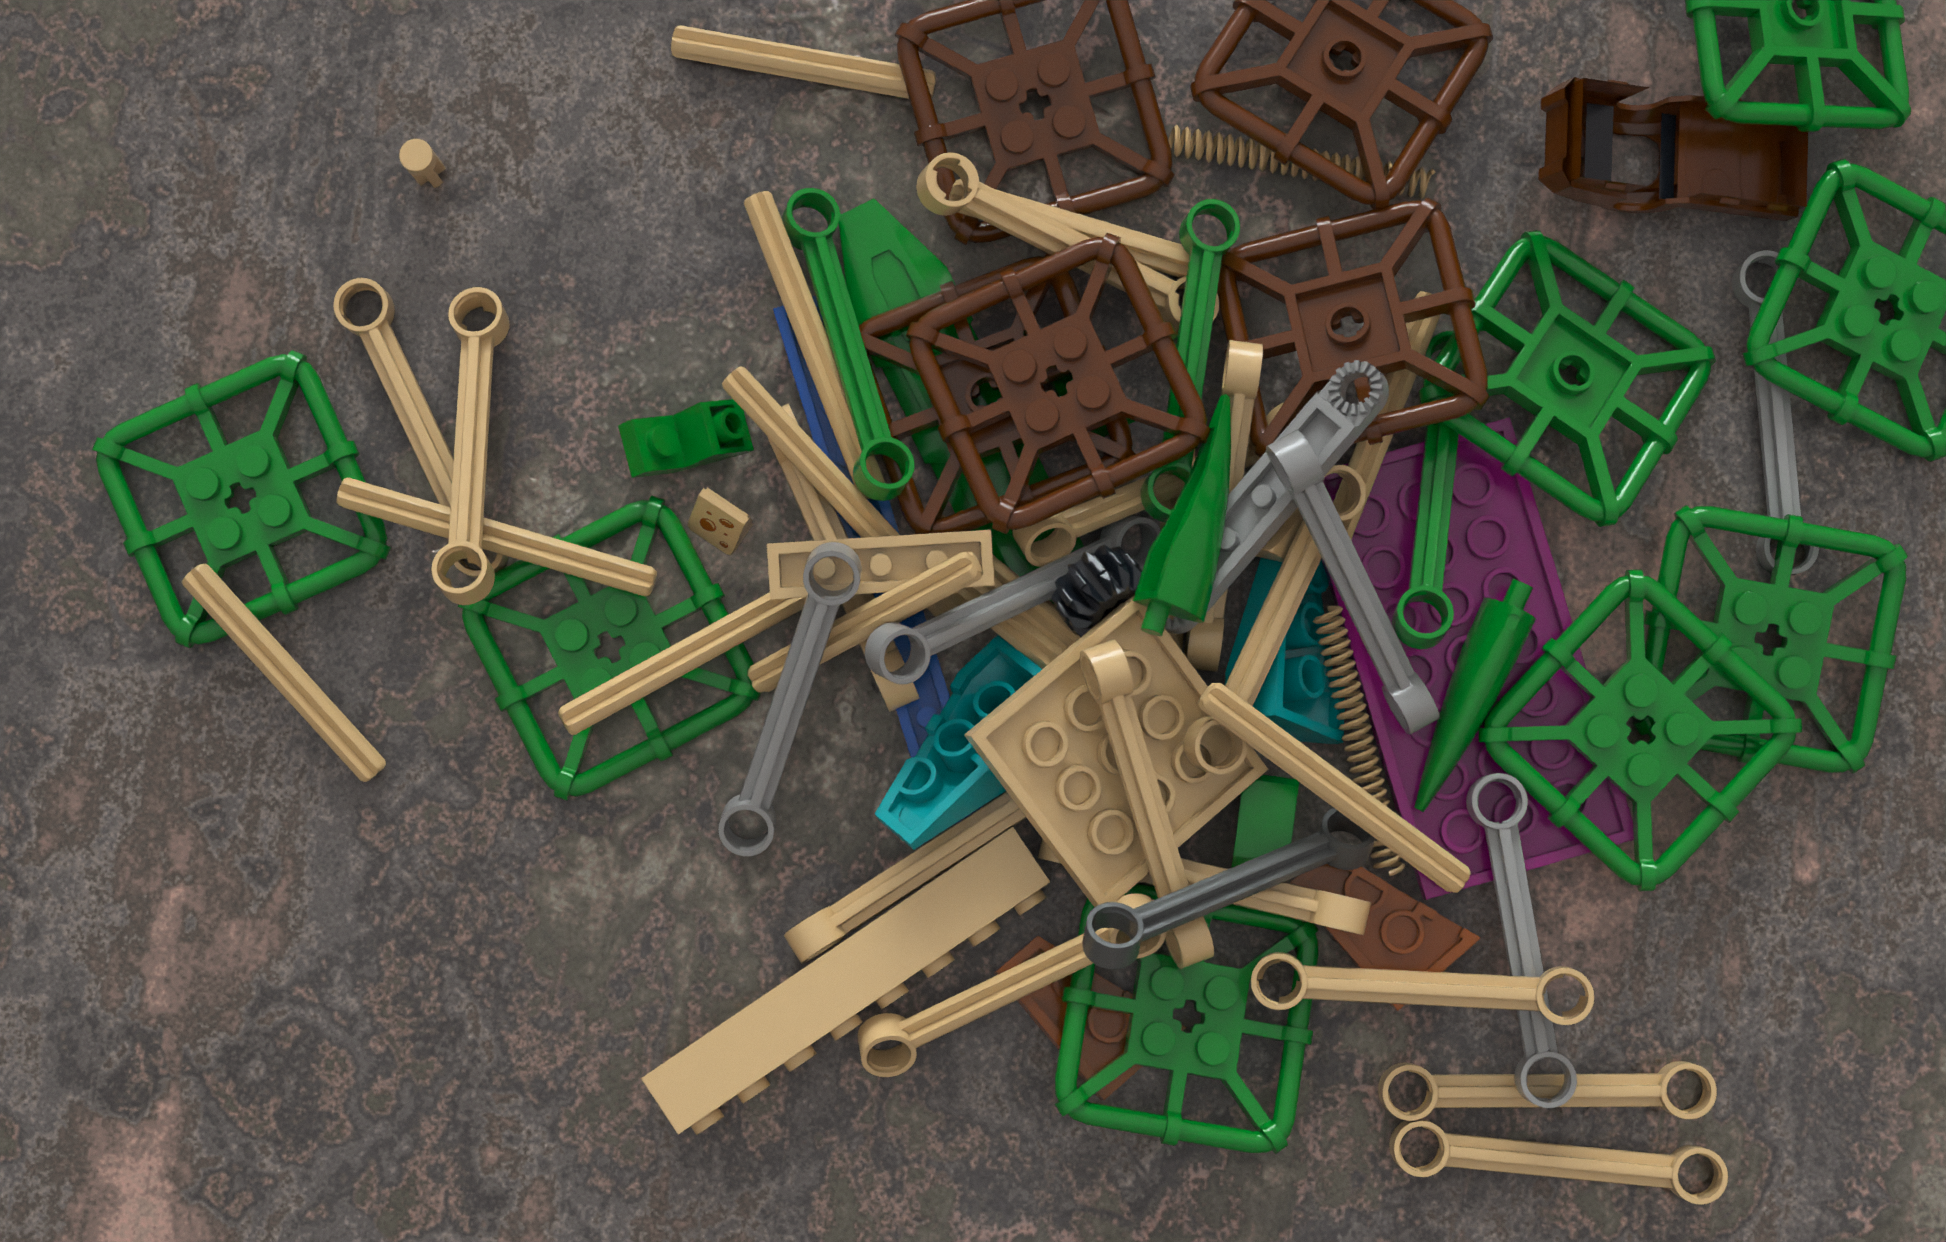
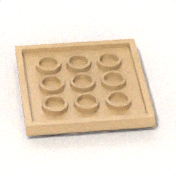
M1134 596L1116 607L964 734L1094 907L1106 902H1116L1150 873L1099 704L1092 697L1082 672L1080 651L1114 639L1125 654L1134 684V691L1131 696L1177 847H1180L1268 770L1249 744L1244 762L1239 768L1228 774H1214L1202 771L1189 762L1184 751V738L1192 723L1202 717L1209 716L1198 705L1201 695L1208 686L1165 628L1162 636L1151 635L1141 630L1147 607L1134 602ZM1216 725L1206 730L1200 742V751L1207 764L1214 766L1220 764L1227 758L1230 752L1231 737L1224 727Z

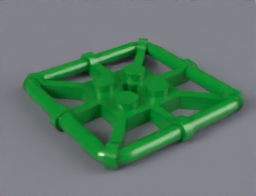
M1685 0L1686 16L1693 19L1701 88L1704 98L1708 103L1705 110L1715 120L1722 117L1727 121L1735 123L1796 126L1802 132H1817L1822 127L1874 130L1889 127L1898 128L1911 115L1909 86L1900 25L1905 22L1903 7L1897 5L1896 0H1874V3L1851 2V0H1795L1797 7L1806 11L1807 16L1802 19L1795 14L1792 8L1793 0ZM1715 15L1747 17L1752 54L1725 86ZM1854 24L1871 25L1873 29L1878 30L1884 77L1858 52ZM1767 64L1794 65L1799 99L1798 104L1739 101V98ZM1820 66L1838 67L1876 107L1825 105Z
M1840 159L1827 165L1826 172L1821 176L1811 193L1807 207H1805L1788 246L1780 249L1775 259V264L1778 266L1777 271L1749 330L1746 343L1747 352L1742 353L1746 367L1752 365L1754 370L1767 381L1828 412L1827 417L1839 425L1849 423L1907 454L1932 462L1946 456V407L1936 427L1918 373L1930 347L1946 355V332L1939 329V325L1946 312V280L1917 265V262L1932 229L1946 235V205L1935 197L1925 199L1867 167L1849 163L1846 159ZM1855 187L1914 218L1899 254L1872 241ZM1833 199L1850 246V251L1839 275L1812 262L1808 256ZM1797 278L1830 294L1814 329L1769 344ZM1888 300L1894 309V319L1887 320L1883 325L1878 321L1880 312L1874 308L1876 301L1883 302ZM1820 341L1851 357V360L1836 392L1782 364L1774 357ZM1870 368L1896 381L1912 431L1858 403V394Z
M1538 230L1522 233L1521 238L1506 251L1475 298L1476 304L1472 309V314L1478 334L1480 331H1486L1517 352L1516 357L1504 374L1488 376L1486 392L1489 396L1505 395L1533 414L1534 418L1516 445L1469 413L1442 423L1503 463L1501 470L1513 477L1516 473L1579 516L1594 521L1599 527L1615 525L1618 518L1631 507L1662 455L1669 454L1677 443L1676 432L1705 387L1711 372V365L1716 362L1713 348L1705 346L1694 333L1633 293L1635 287L1624 279L1618 283L1561 243L1543 236ZM1524 263L1529 264L1542 312L1541 318L1531 333L1495 310ZM1552 264L1606 300L1603 310L1593 325L1562 304ZM1622 311L1679 350L1636 355L1606 333L1619 312ZM1454 331L1434 360L1452 371L1456 369L1461 361ZM1569 365L1574 366L1578 370L1575 378L1582 384L1578 386L1566 383L1559 374V368L1565 370ZM1681 369L1688 372L1658 420L1623 397L1638 375ZM1426 379L1423 382V388L1418 391L1421 404L1454 396V394ZM1610 417H1613L1641 436L1644 443L1615 491L1599 438ZM1548 425L1578 445L1592 497L1529 455Z
M291 350L288 355L281 354L268 357L203 387L199 383L185 388V395L118 424L108 431L103 439L97 437L92 448L93 451L97 452L96 463L99 475L127 537V540L123 542L129 557L135 556L164 624L171 634L175 636V642L184 647L192 648L194 644L200 645L213 642L228 634L213 618L205 621L208 612L194 597L187 614L184 615L156 551V548L195 531L207 558V565L212 568L221 580L226 568L254 555H258L271 584L272 592L244 605L259 621L280 611L287 615L298 610V603L365 574L375 567L380 559L386 560L391 547L386 545L387 533L383 519L356 512L365 533V537L314 519L310 513L298 484L334 468L337 469L341 481L344 478H352L362 482L366 481L356 460V457L360 454L355 442L347 440L323 383L313 366L307 362V356L297 351ZM280 377L281 379L261 429L228 444L212 406ZM300 385L328 450L291 468L278 437ZM196 414L212 452L176 467L127 449L125 446ZM119 461L172 480L187 515L148 531L120 468ZM238 486H242L245 490L254 489L256 492V497L249 501L251 510L244 514L240 508L230 507V499L234 497L233 490ZM309 531L359 550V552L289 584L274 546Z
M653 495L649 500L629 503L563 538L560 534L552 538L591 548L642 522L630 561L646 565L659 528L694 594L690 598L656 615L647 596H641L611 586L592 595L584 578L564 573L578 602L546 619H541L489 602L492 598L550 569L519 560L495 572L494 585L484 599L471 605L458 604V607L462 608V620L466 633L499 695L495 698V701L500 711H507L537 772L546 785L554 790V797L566 801L571 796L578 797L591 793L657 758L661 762L674 756L672 750L739 716L751 706L753 700L759 701L761 693L752 687V681L748 677V669L754 662L742 642L724 652L736 675V679L698 667L681 676V678L732 693L730 696L663 731L645 697L631 705L648 739L579 774L594 725L573 736L562 769L559 766L526 702L527 700L564 681L573 698L576 699L671 647L672 645L664 631L669 626L700 610L703 611L709 625L729 615L721 600L725 597L719 583L713 585L681 521L671 508L665 506V499ZM484 616L541 633L557 667L518 686ZM606 633H609L613 639L622 636L625 641V645L619 649L621 659L614 663L607 656L598 658L596 654V649L601 646L600 637Z
M1687 505L1674 513L1676 519L1672 522L1666 536L1657 582L1661 583L1677 598L1687 543L1690 539L1720 583L1713 622L1701 621L1716 635L1723 633L1733 642L1730 648L1785 699L1800 701L1834 750L1827 751L1793 744L1788 753L1777 764L1826 773H1843L1849 770L1854 774L1865 766L1864 759L1868 756L1874 742L1888 668L1894 669L1897 657L1891 653L1906 583V564L1904 560L1908 555L1900 543L1893 545L1889 540L1876 535L1804 523L1801 516L1787 514L1782 519L1715 506L1689 508ZM1704 528L1778 540L1770 584L1737 578ZM1799 544L1872 557L1821 593L1789 587L1796 548ZM1881 573H1884L1869 650L1827 643L1834 605ZM1652 606V611L1646 610L1644 624L1649 625L1645 641V658L1662 673L1670 629H1678ZM1768 624L1776 625V634L1782 636V643L1780 647H1774L1771 654L1763 655V645L1755 643V635L1757 632H1766ZM1824 657L1866 664L1850 741L1847 740L1817 696ZM1714 663L1684 695L1693 702L1715 686L1744 690ZM1747 694L1742 720L1762 719L1764 709ZM1647 717L1642 720L1635 719L1633 725L1639 734H1647L1649 737H1652L1649 732V728L1652 725ZM1760 734L1713 735L1700 750L1736 756L1738 762L1747 764L1768 740L1761 739Z
M1640 569L1626 570L1624 576L1617 578L1603 589L1557 640L1550 638L1541 647L1544 654L1492 708L1485 720L1484 728H1479V742H1485L1486 750L1493 760L1507 774L1516 778L1525 790L1550 813L1547 818L1557 828L1564 826L1614 874L1630 885L1637 886L1638 891L1642 892L1654 891L1656 885L1663 883L1673 876L1724 820L1730 823L1737 816L1739 810L1736 807L1788 753L1795 741L1796 733L1802 732V719L1796 718L1794 710L1786 699L1730 648L1733 643L1723 633L1716 635L1668 589L1653 578L1645 576ZM1644 599L1701 650L1672 682L1645 658ZM1624 601L1627 659L1602 685L1575 660L1573 654ZM1715 663L1755 700L1772 719L1712 721L1684 694ZM1559 669L1591 697L1566 725L1507 727L1509 722ZM1633 717L1636 720H1642L1647 717L1652 725L1649 728V732L1652 737L1649 742L1646 743L1645 741L1638 740L1632 744L1628 741L1627 737L1631 729L1626 723L1629 718ZM1773 733L1764 746L1720 793L1687 764L1713 735ZM1567 740L1593 767L1564 796L1517 753L1507 741ZM1676 776L1707 807L1665 852L1654 861L1651 801ZM1606 778L1632 801L1634 861L1579 810L1581 804Z
M1139 883L1124 894H1144L1154 900L1158 899L1154 886ZM1088 898L1081 913L1078 936L1084 933L1088 914L1094 908ZM1234 904L1223 907L1203 916L1208 928L1210 927L1211 919L1280 931L1287 934L1240 969L1206 963L1204 960L1180 969L1172 956L1156 953L1143 958H1137L1138 964L1132 999L1091 991L1096 965L1094 963L1072 973L1070 987H1064L1062 1002L1067 1003L1055 1074V1095L1058 1101L1054 1105L1062 1117L1068 1114L1072 1119L1086 1125L1160 1137L1161 1144L1176 1146L1178 1141L1246 1153H1267L1273 1151L1275 1154L1288 1146L1286 1139L1290 1136L1295 1122L1305 1047L1312 1044L1313 1031L1308 1030L1312 999H1302L1298 1004L1289 1008L1286 1026L1244 1019L1252 972L1258 961L1264 956L1274 952L1288 953L1297 947L1296 958L1303 965L1317 966L1319 951L1318 939L1315 933L1319 929L1314 923ZM1294 969L1291 992L1296 986V981H1300L1296 969ZM1186 1001L1194 1003V1010L1197 1013H1201L1200 1024L1192 1025L1190 1033L1181 1031V1022L1173 1019L1174 1009L1183 1008ZM1089 1007L1130 1014L1124 1053L1077 1087ZM1242 1035L1284 1042L1272 1120L1269 1119L1236 1072ZM1133 1065L1169 1071L1163 1115L1086 1101ZM1187 1074L1221 1080L1256 1131L1183 1119L1181 1111Z

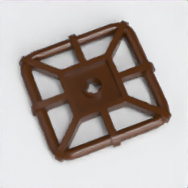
M966 0L924 12L912 18L908 23L902 22L895 33V37L898 38V61L918 130L914 132L917 146L924 147L928 164L938 155L948 153L945 140L984 129L994 161V166L984 184L996 190L1006 172L1042 161L1054 199L1053 202L1046 204L1081 215L1145 198L1159 191L1162 186L1169 187L1175 174L1171 171L1173 166L1171 147L1151 82L1156 76L1152 64H1146L1128 0H1106L1126 71L1086 83L1075 46L1101 0H1084L1063 40L1026 50L1015 9L1045 0ZM1000 14L1011 55L976 64L929 38L927 35ZM919 52L969 79L980 113L939 124ZM1131 87L1151 160L1099 132L1090 101L1091 98ZM1036 92L1039 98L1046 97L1050 103V106L1043 109L1044 118L1040 120H1034L1031 113L1026 112L1022 114L1019 105L1027 101V93ZM1092 147L1142 176L1069 196L1058 157ZM940 167L935 169L938 172L937 184L946 193L945 199L949 200L952 186L956 181L951 169ZM958 212L952 215H943L949 228L956 234L954 239L964 245L968 241L984 243L1013 236L985 221L979 222L980 219Z
M1235 0L1233 2L1235 11L1199 64L1194 77L1195 81L1191 83L1190 90L1193 100L1200 102L1212 115L1275 153L1273 159L1283 165H1286L1289 161L1351 200L1364 205H1370L1375 210L1389 206V201L1394 199L1404 189L1436 136L1447 131L1452 123L1450 114L1483 63L1488 51V44L1493 40V35L1489 24L1482 23L1474 13L1453 0H1410L1455 27L1412 37L1379 18L1390 0H1373L1367 10L1351 0H1317L1303 22L1272 5L1267 0ZM1252 22H1259L1290 41L1276 63L1219 74ZM1458 48L1465 50L1433 101L1396 80L1411 57ZM1344 50L1350 52L1353 55L1350 63L1355 69L1341 71L1335 68L1333 60L1329 58V54L1332 53L1339 56ZM1277 84L1307 102L1288 134L1222 94ZM1384 98L1415 116L1419 121L1418 126L1386 177L1370 123V119ZM1319 111L1353 131L1366 181L1361 180L1300 142Z
M1425 198L1423 201H1404L1389 205L1388 207L1369 210L1330 220L1328 215L1317 218V224L1243 243L1230 249L1222 257L1217 294L1227 343L1229 340L1263 344L1262 360L1297 351L1302 373L1301 379L1269 426L1260 386H1258L1249 437L1253 446L1256 447L1255 454L1261 457L1266 452V446L1273 443L1314 396L1316 391L1322 390L1330 378L1337 373L1336 369L1345 366L1344 363H1352L1354 360L1366 361L1374 365L1383 375L1407 369L1454 394L1452 397L1379 414L1354 443L1367 440L1369 446L1382 443L1383 436L1456 419L1472 412L1474 409L1482 410L1490 397L1486 392L1488 388V373L1472 314V309L1475 307L1476 302L1473 291L1465 286L1451 227L1441 211L1440 203L1430 198ZM1406 224L1381 262L1342 271L1336 241ZM1429 232L1443 291L1400 302L1394 277L1423 234ZM1322 245L1329 275L1291 285L1251 263ZM1236 281H1243L1286 304L1292 330L1249 340ZM1441 314L1450 315L1465 377L1411 349L1406 323ZM1352 316L1354 323L1360 324L1364 322L1363 327L1357 330L1356 335L1351 337H1344L1343 334L1337 335L1333 332V330L1342 327L1341 319L1344 317ZM1360 377L1352 382L1355 384L1358 401L1364 403L1366 397L1369 399L1371 389L1368 378Z
M1106 233L1104 237L1083 240L1015 272L1012 267L999 273L1000 279L932 309L922 316L917 323L911 322L906 337L910 339L909 347L912 360L941 422V425L938 427L943 442H950L980 510L993 523V529L1007 534L1010 529L1017 530L1030 527L1098 495H1101L1103 499L1116 494L1114 488L1186 456L1197 448L1199 443H1206L1211 429L1207 426V416L1203 402L1173 341L1177 334L1171 322H1164L1135 258L1127 247L1121 244V237ZM1092 260H1096L1077 312L1040 329L1024 292ZM1114 266L1143 327L1144 333L1108 351H1104L1091 321L1111 269ZM1010 298L1027 336L991 351L942 334L939 331ZM932 349L990 369L1003 398L972 413L961 415ZM1154 351L1184 417H1178L1127 399L1113 369ZM1056 370L1061 375L1069 373L1073 380L1066 384L1068 393L1061 397H1058L1054 390L1044 392L1042 389V385L1048 381V374ZM1011 416L1024 447L1005 496L1001 501L971 434ZM1126 417L1176 436L1105 468L1088 432L1118 418ZM1075 438L1091 475L1019 507L1039 454Z
M1047 253L1045 257L1025 258L957 285H954L953 281H949L940 285L941 291L869 318L859 325L868 359L869 355H873L919 375L910 352L878 338L908 327L911 322L917 323L922 316L932 309L1000 279L999 273L1012 267L1015 272L1050 256V254ZM1069 272L1029 289L1025 296L1034 316H1036L1051 286L1055 291L1064 318L1075 314L1081 301L1075 282ZM1018 314L1010 328L976 341L967 318L954 324L959 340L991 351L1027 336ZM945 353L935 356L961 415H967L985 407V405L976 406L973 402V399L980 396L979 386L989 383L993 390H998L990 369ZM869 359L892 438L901 441L903 438L941 425L934 407L892 422ZM1058 370L1050 372L1048 374V381L1045 384L1070 374L1061 375ZM1009 416L972 433L971 437L981 459L1001 451L1012 478L1019 460L1014 446L1022 444L1023 441L1012 417ZM1121 417L1105 424L1110 439L1091 431L1088 432L1097 453L1103 456L1100 459L1105 468L1136 454L1132 451L1131 429L1126 417ZM1075 438L1070 440L1071 442L1077 444ZM950 442L946 443L950 457L925 509L913 477H911L901 494L897 496L902 514L910 528L915 531V534L971 531L992 523L985 517L978 505L941 518L962 473ZM881 455L891 484L898 482L902 478L898 464L890 457ZM1087 464L1034 484H1028L1019 507L1091 475ZM1005 494L1002 495V496H999V498H1000L1001 501H1002V499L1004 498Z

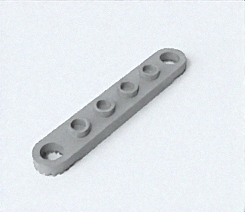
M1354 360V362L1344 363L1345 366L1336 369L1337 373L1330 378V381L1319 394L1315 393L1275 440L1277 441L1289 433L1299 430L1316 454L1324 476L1379 414L1388 400L1389 386L1385 376L1374 365L1366 361ZM1360 377L1370 378L1372 392H1369V399L1366 397L1364 403L1362 401L1358 402L1359 405L1355 403L1349 404L1346 400V390L1349 384ZM1267 452L1261 456L1228 495L1224 534L1207 612L1298 508L1292 495L1285 489L1273 469ZM1173 617V620L1168 618L1165 629L1171 634H1181L1191 630L1198 622Z

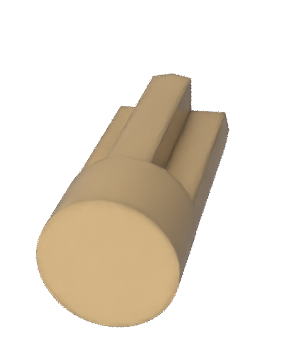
M411 139L405 142L399 153L402 165L420 186L429 181L434 188L439 187L443 181L438 174L446 168L430 145L421 139Z

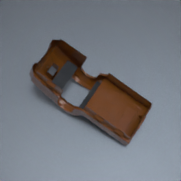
M1573 77L1557 85L1541 98V110L1546 112L1545 165L1539 169L1538 180L1554 194L1616 212L1653 213L1680 207L1788 221L1799 217V209L1807 207L1808 132L1799 131L1796 126L1742 124L1727 121L1722 117L1715 120L1705 110L1708 103L1704 95L1672 96L1645 105L1623 104L1619 101L1650 87L1630 85L1627 82L1609 79L1608 81ZM1613 134L1644 136L1658 145L1659 172L1657 178L1651 184L1645 186L1611 181Z

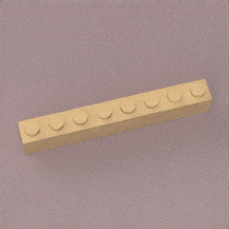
M1011 827L641 1079L677 1134L691 1126L695 1134L698 1135L724 1117L719 1107L737 1095L741 1102L745 1103L771 1085L765 1075L782 1064L790 1072L817 1054L811 1044L830 1032L836 1041L860 1025L863 1021L857 1013L874 1001L883 1009L909 991L904 984L905 980L920 970L929 978L953 962L955 959L950 950L968 938L973 947L1001 929L995 919L1013 907L1020 916L1047 897L1041 888L1050 883V881L1014 827Z

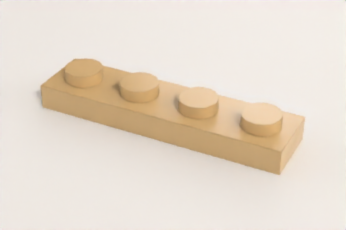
M991 530L767 544L770 600L807 598L808 592L803 582V573L807 559L816 547L827 542L843 543L852 548L861 561L862 573L860 584L855 594L886 593L960 552H973L983 570L981 579L967 587L995 586ZM825 557L819 560L813 567L815 581L827 590H842L854 580V573L850 565L838 557Z

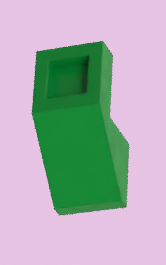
M733 399L699 402L674 415L630 419L618 425L632 478L676 473L754 451L744 410Z
M1261 775L1241 793L1231 868L1292 842L1299 782L1296 779Z

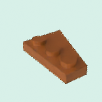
M1325 864L1294 877L1287 882L1371 902L1364 935L1323 926L1358 968L1443 972L1481 939V937L1440 915L1434 909L1403 893L1363 867L1353 870H1342ZM1390 1004V1005H1391L1395 1010L1399 1011V1010H1400L1404 1005H1406V1004Z
M1036 936L999 967L994 974L998 975L1056 946L1040 936ZM1094 971L1091 991L1132 999V993L1127 990L1124 991ZM1072 974L1017 1000L1058 1050L1060 1049L1067 1003L1062 1002L1064 987H1070ZM1089 1007L1078 1074L1084 1081L1124 1053L1130 1014ZM1182 1025L1181 1031H1184L1187 1027ZM1133 1065L1096 1092V1096L1101 1101L1105 1100L1143 1066Z

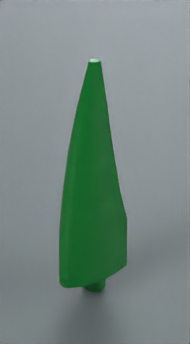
M1226 394L1221 395L1208 426L1211 431L1207 442L1201 444L1190 475L1176 504L1148 551L1133 601L1147 607L1141 630L1151 635H1163L1168 615L1198 623H1203L1205 620L1224 534L1229 494L1231 415L1230 396Z
M1512 579L1503 601L1492 598L1483 599L1464 641L1439 715L1440 718L1437 721L1425 762L1414 808L1422 812L1426 810L1469 747L1501 692L1536 620L1534 616L1523 610L1533 587Z

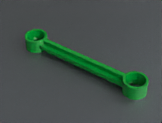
M804 188L795 192L790 197L781 219L792 246L803 251L860 445L861 453L854 464L853 478L856 486L865 496L878 501L891 500L901 494L911 479L915 468L914 458L909 448L901 441L892 438L832 238L840 220L838 204L831 195L823 190ZM802 207L812 208L824 216L828 228L822 232L804 230L795 222L793 211ZM876 454L890 457L898 464L902 478L892 484L877 481L867 470V457Z
M1206 199L1194 205L1182 221L1179 230L1180 242L1190 256L1176 347L1201 399L1221 260L1235 243L1240 233V221L1237 213L1229 204L1218 199ZM1211 215L1220 220L1226 229V242L1219 246H1209L1202 243L1196 237L1192 228L1195 216ZM1170 387L1166 413L1184 417ZM1164 431L1162 442L1176 435ZM1194 450L1186 456L1154 470L1145 479L1141 488V501L1146 512L1154 519L1166 523L1172 512V509L1161 505L1155 497L1153 486L1159 475L1171 474L1186 483L1192 470Z
M1453 331L1441 332L1434 336L1429 343L1425 356L1432 359V354L1442 350ZM1442 422L1426 427L1409 590L1400 598L1392 616V626L1398 639L1405 645L1415 649H1428L1440 643L1450 628L1454 617L1452 603L1442 591L1459 434ZM1412 602H1425L1432 605L1441 616L1442 626L1432 633L1415 631L1405 621L1403 615L1405 606Z

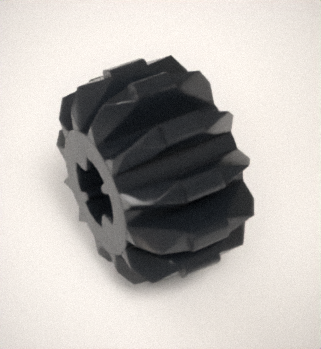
M1102 545L1093 554L1084 552L1081 560L1075 564H1068L1069 571L1055 582L1057 589L1051 599L1056 605V611L1067 626L1082 637L1121 603L1135 595L1142 570L1139 568L1140 565L1131 554L1126 553L1120 546L1109 548L1106 545Z

